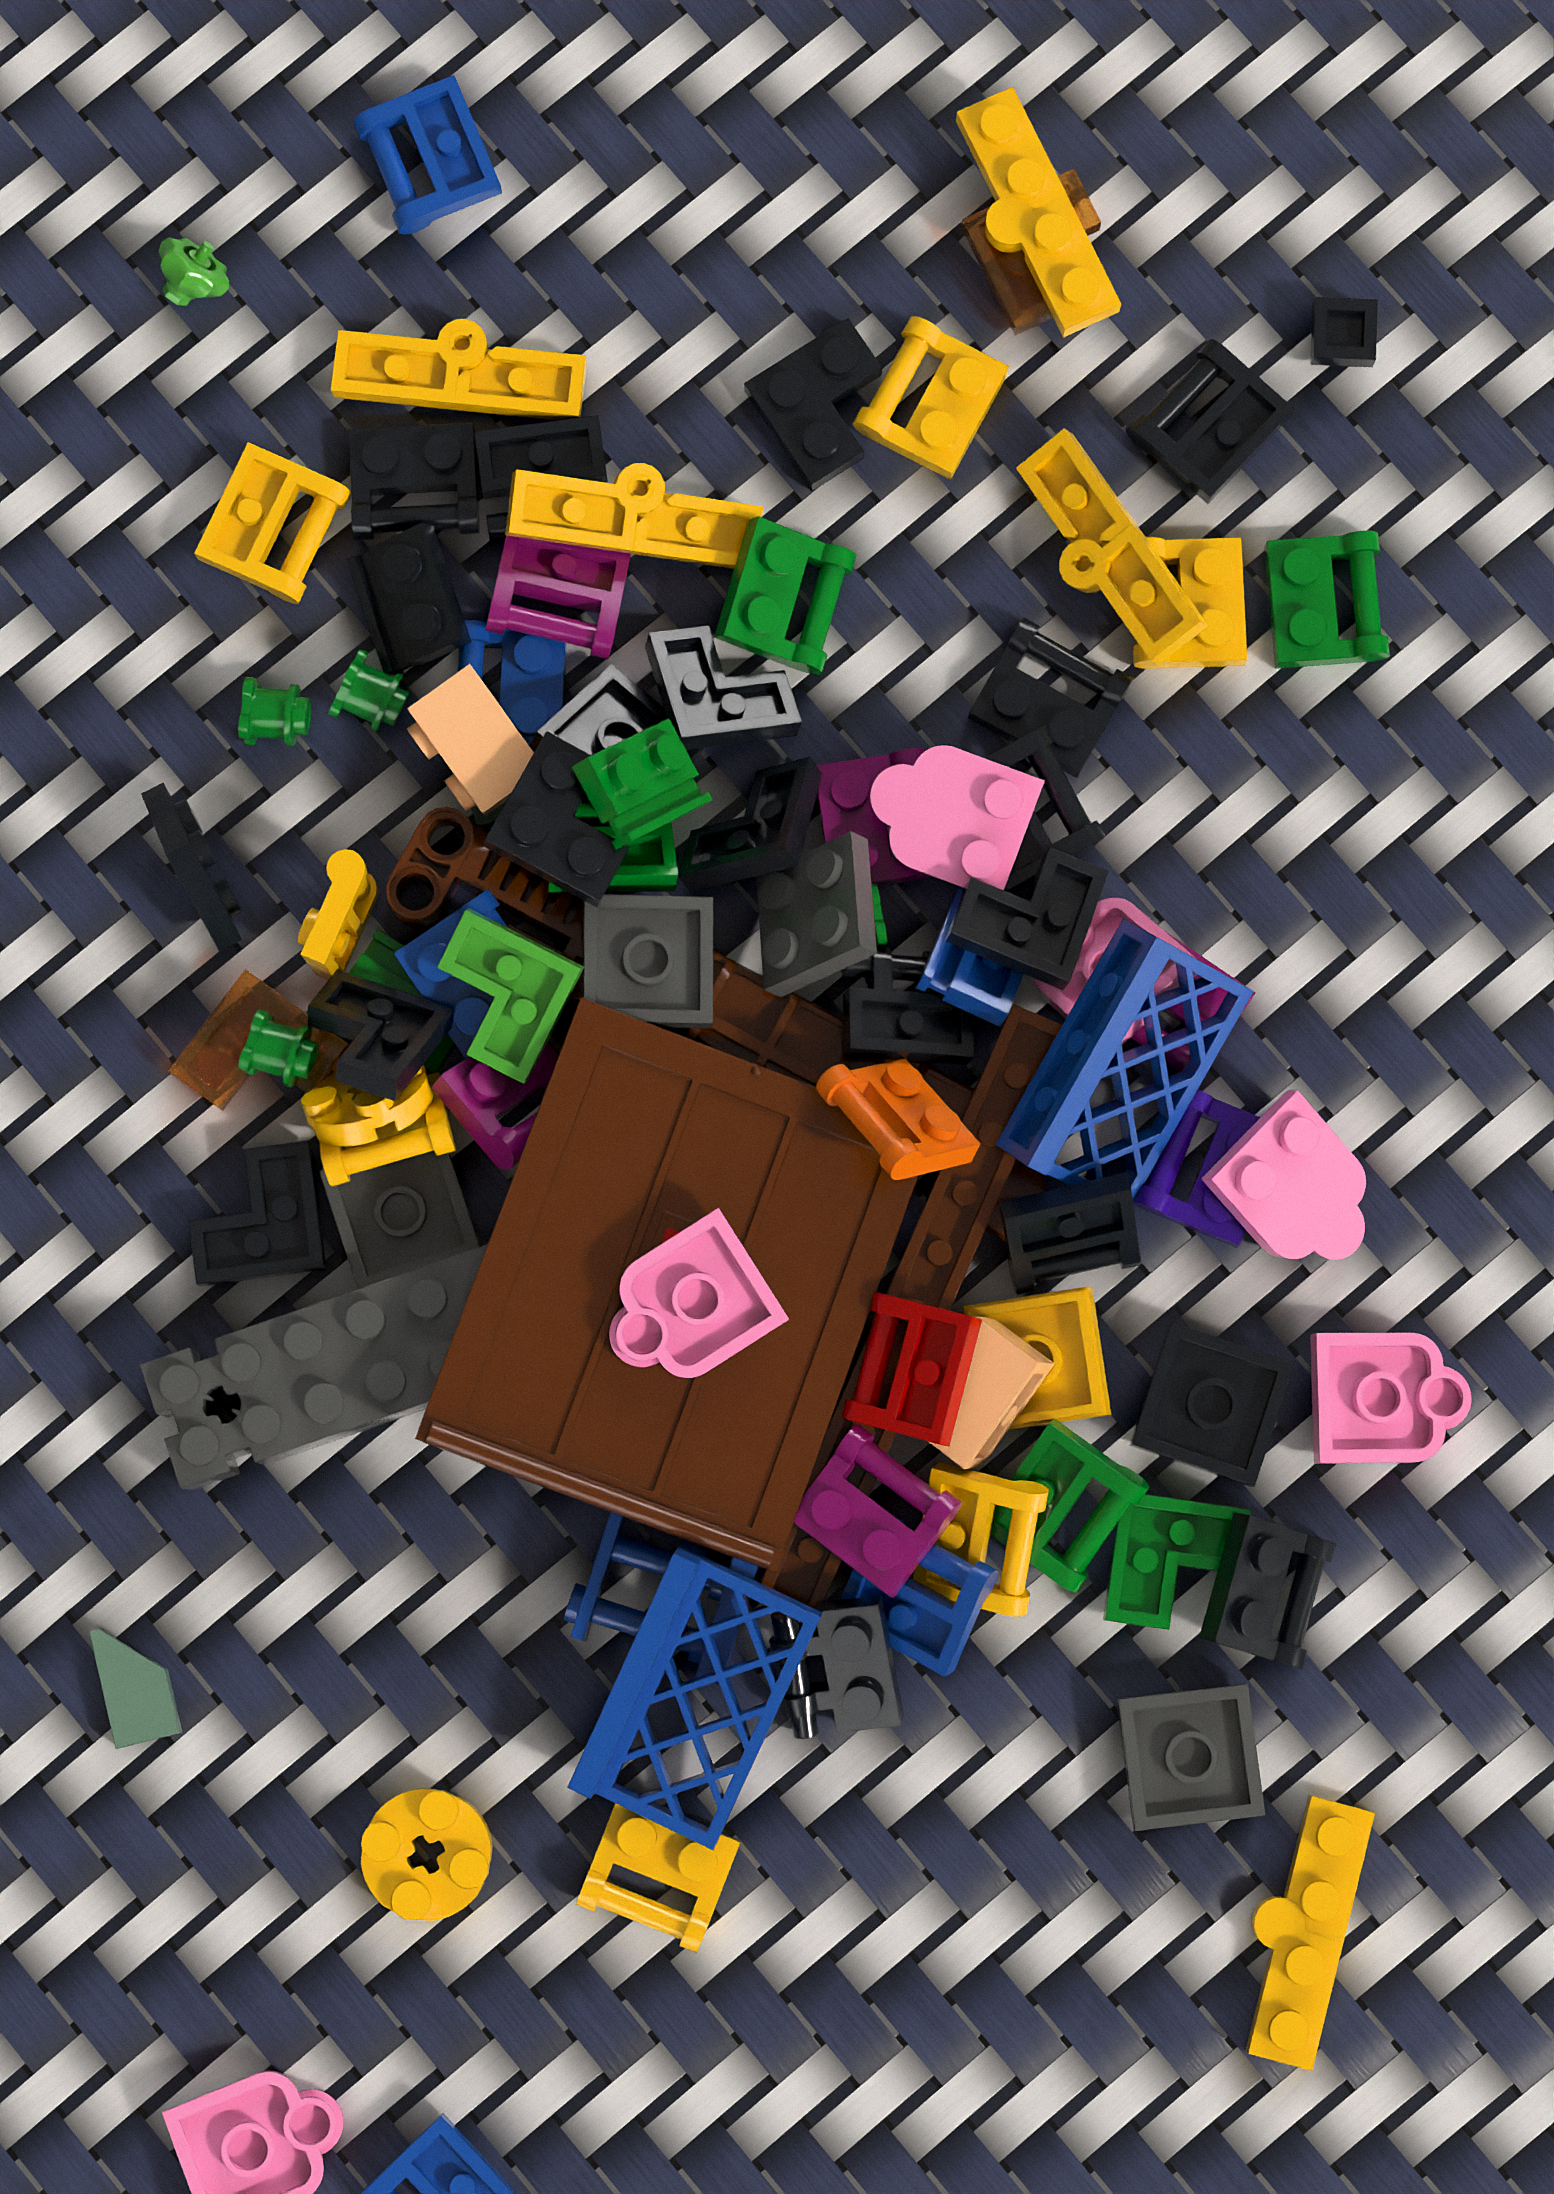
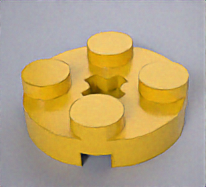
M336 1060L332 1065L334 1074L324 1079L301 1098V1105L312 1130L315 1131L317 1139L328 1145L342 1147L356 1146L378 1140L374 1129L385 1126L392 1121L395 1122L398 1131L410 1126L430 1108L434 1096L424 1065L398 1099L393 1101L336 1082L338 1061Z
M429 1788L413 1789L395 1796L375 1813L368 1828H366L362 1835L361 1867L367 1886L384 1907L392 1910L405 1920H440L461 1911L478 1896L489 1874L493 1848L492 1839L485 1820L470 1802L443 1790ZM423 1835L428 1843H434L439 1840L444 1847L445 1852L437 1857V1863L440 1868L433 1873H429L424 1865L414 1868L410 1862L409 1856L416 1851L413 1840Z

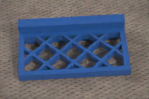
M1123 918L1002 1131L996 1145L1026 1166L1044 1175L1048 1174L1068 1185L1103 1178L1101 1165L1125 1155L1127 1163L1125 1173L1132 1190L1134 1202L1135 1197L1147 1180L1251 997L1253 990ZM1171 959L1176 963L1179 987L1155 996L1153 986L1167 961ZM1193 972L1202 978L1194 980ZM1218 987L1228 991L1216 1014L1200 1021L1196 996ZM1182 1002L1186 1027L1162 1037L1158 1012ZM1143 1018L1147 1043L1123 1053L1121 1043L1132 1023ZM1189 1043L1191 1058L1184 1070L1168 1077L1164 1053ZM1150 1059L1154 1083L1130 1093L1126 1068ZM1111 1075L1115 1099L1091 1109L1089 1099L1099 1081ZM1157 1099L1159 1114L1151 1127L1136 1133L1132 1109ZM1118 1115L1122 1139L1098 1149L1094 1125ZM1080 1131L1084 1155L1061 1165L1054 1162L1068 1136ZM1087 1171L1088 1178L1080 1175V1173Z
M683 1541L669 1562L567 1788L589 1799L595 1793L713 1850L823 1613L706 1558L707 1551ZM708 1578L734 1591L741 1610L740 1614L712 1624L708 1623L699 1599ZM747 1597L764 1605L752 1609ZM778 1611L803 1623L794 1644L768 1653L756 1619ZM693 1613L698 1628L684 1633ZM746 1623L758 1656L725 1668L713 1634ZM702 1638L714 1672L682 1682L673 1659L674 1652L677 1646ZM787 1657L780 1675L777 1677L772 1662ZM762 1666L771 1690L769 1699L766 1703L741 1711L729 1677ZM666 1672L671 1687L657 1691ZM719 1681L731 1715L698 1725L686 1692ZM675 1696L688 1729L655 1740L646 1716L651 1704ZM760 1716L752 1735H750L746 1720ZM735 1724L745 1751L739 1761L715 1769L702 1735ZM640 1730L645 1744L631 1749ZM692 1739L704 1773L672 1783L660 1750ZM649 1754L661 1787L638 1794L615 1782L624 1762ZM733 1774L724 1794L719 1779ZM708 1783L718 1808L710 1826L707 1827L684 1816L676 1793ZM665 1797L669 1808L655 1802V1800Z

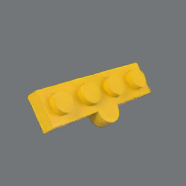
M1010 87L958 111L956 123L996 201L987 211L985 222L986 238L992 247L1001 252L1013 253L1023 250L1025 254L1024 260L1063 338L1120 312L1121 302L1014 88Z
M456 319L447 323L440 331L437 340L338 330L331 393L333 398L556 421L581 417L587 360L586 355L499 346L492 350L488 349L487 338L483 329L474 321L467 319Z
M1064 428L1016 467L1059 531L1070 541V544L1064 549L1059 560V571L1063 580L1071 587L1085 593L1101 590L1150 661L1160 665L1208 627L1198 610L1071 432Z
M634 463L625 467L614 478L613 484L516 469L512 473L505 535L734 569L748 521L758 516L762 517L763 506L677 493L673 495L665 494V482L660 472L653 466L645 463Z
M1308 1795L1284 1896H1272L1263 1899L1255 1907L1252 1914L1251 1927L1254 1935L1263 1945L1271 1948L1272 1952L1267 1961L1245 2050L1248 2054L1310 2071L1313 2070L1375 1816L1374 1812Z

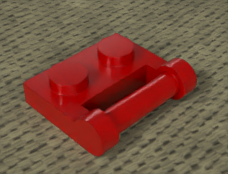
M874 1292L869 1311L875 1312L855 1393L853 1400L846 1399L841 1418L949 1447L982 1319ZM900 1319L909 1322L887 1407L883 1409L879 1408L878 1404Z

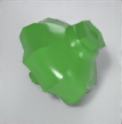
M169 237L161 242L159 255L161 269L166 278L162 289L166 298L176 305L187 306L189 301L195 298L222 296L229 289V279L226 276L227 267L219 262L211 253L214 249L212 244L203 241L201 246H198L186 237L179 240Z

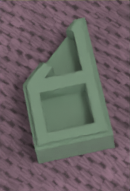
M103 1629L89 1631L115 1748L120 1749L183 1733L168 1669L124 1644Z

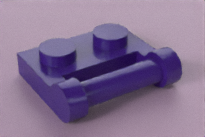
M1197 1090L1154 1165L1146 1185H1142L1133 1204L1148 1212L1237 1248L1241 1243L1245 1228L1201 1178L1260 1117L1217 1100L1201 1090ZM1200 1118H1204L1218 1125L1185 1203L1169 1194Z

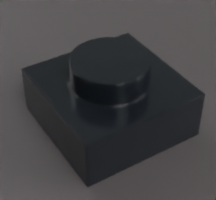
M1315 297L1312 304L1310 365L1373 368L1376 361L1378 299Z

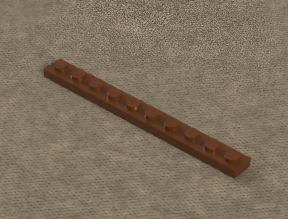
M1012 1004L961 1119V1122L981 1144L971 1163L939 1170L885 1293L886 1295L950 1311L1016 1160L1015 1157L998 1147L996 1142L1060 1031L1061 1024ZM900 1319L878 1404L879 1408L886 1409L909 1322L907 1320ZM871 1328L831 1417L804 1494L833 1457L840 1442L856 1424H860L873 1434V1443L887 1454L897 1434L841 1418L846 1399L853 1400ZM857 1464L846 1480L869 1497L877 1478ZM793 1522L777 1573L765 1569L760 1583L815 1609L818 1602H824L842 1559Z

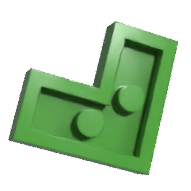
M470 908L466 909L437 967L494 996L491 1006L466 1055L523 1084L528 1082L584 966Z

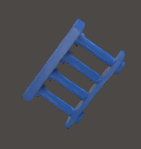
M610 1512L588 1584L584 1586L575 1583L568 1602L564 1621L574 1623L570 1637L586 1641L592 1623L636 1636L647 1612L600 1598L611 1562L613 1560L664 1576L674 1552L620 1536L625 1517ZM735 1558L732 1559L731 1564L720 1560L718 1562L753 1580L758 1570L757 1566ZM708 1578L703 1590L709 1591L707 1598L719 1601L712 1623L740 1614L741 1610L734 1591ZM740 1624L713 1634L725 1668L728 1665ZM686 1626L684 1633L696 1628ZM702 1638L677 1646L676 1650L689 1654V1661L699 1664L695 1677L714 1672Z

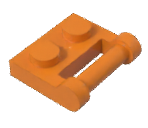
M906 1058L849 1070L844 1064H838L826 1070L817 1081L816 1091L830 1106L838 1105L881 1155L880 1165L894 1180H901L971 1163L981 1144L960 1121L958 1115L944 1103L923 1079L920 1072Z

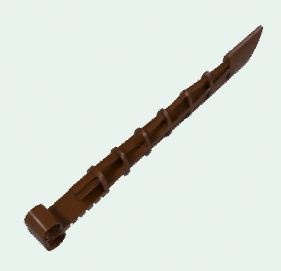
M441 807L428 812L423 817L391 873L386 886L387 900L397 919L413 928L428 927L441 918L459 886L477 896L490 889L500 904L499 908L567 943L564 952L511 924L507 926L508 928L583 966L582 899L569 892H548L547 880L484 847L485 838L489 830L470 821L460 810ZM443 826H453L464 833L463 845L453 854L442 855L430 848L432 835ZM413 881H423L434 888V896L431 903L422 910L412 911L400 904L402 890ZM713 950V1024L711 1028H675L688 1032L686 1035L688 1039L697 1041L700 1038L709 1047L816 1087L817 1081L826 1070L838 1064H844L849 1070L896 1061L892 1059L844 1056L843 1018L794 992L779 997L765 991L762 975ZM583 971L569 997L571 1000L579 1001L582 997ZM908 1061L920 1072L923 1079L944 1103L958 1115L961 1121L974 1088L925 1062ZM1016 1159L985 1231L1005 1241L999 1202L1044 1192V1174Z

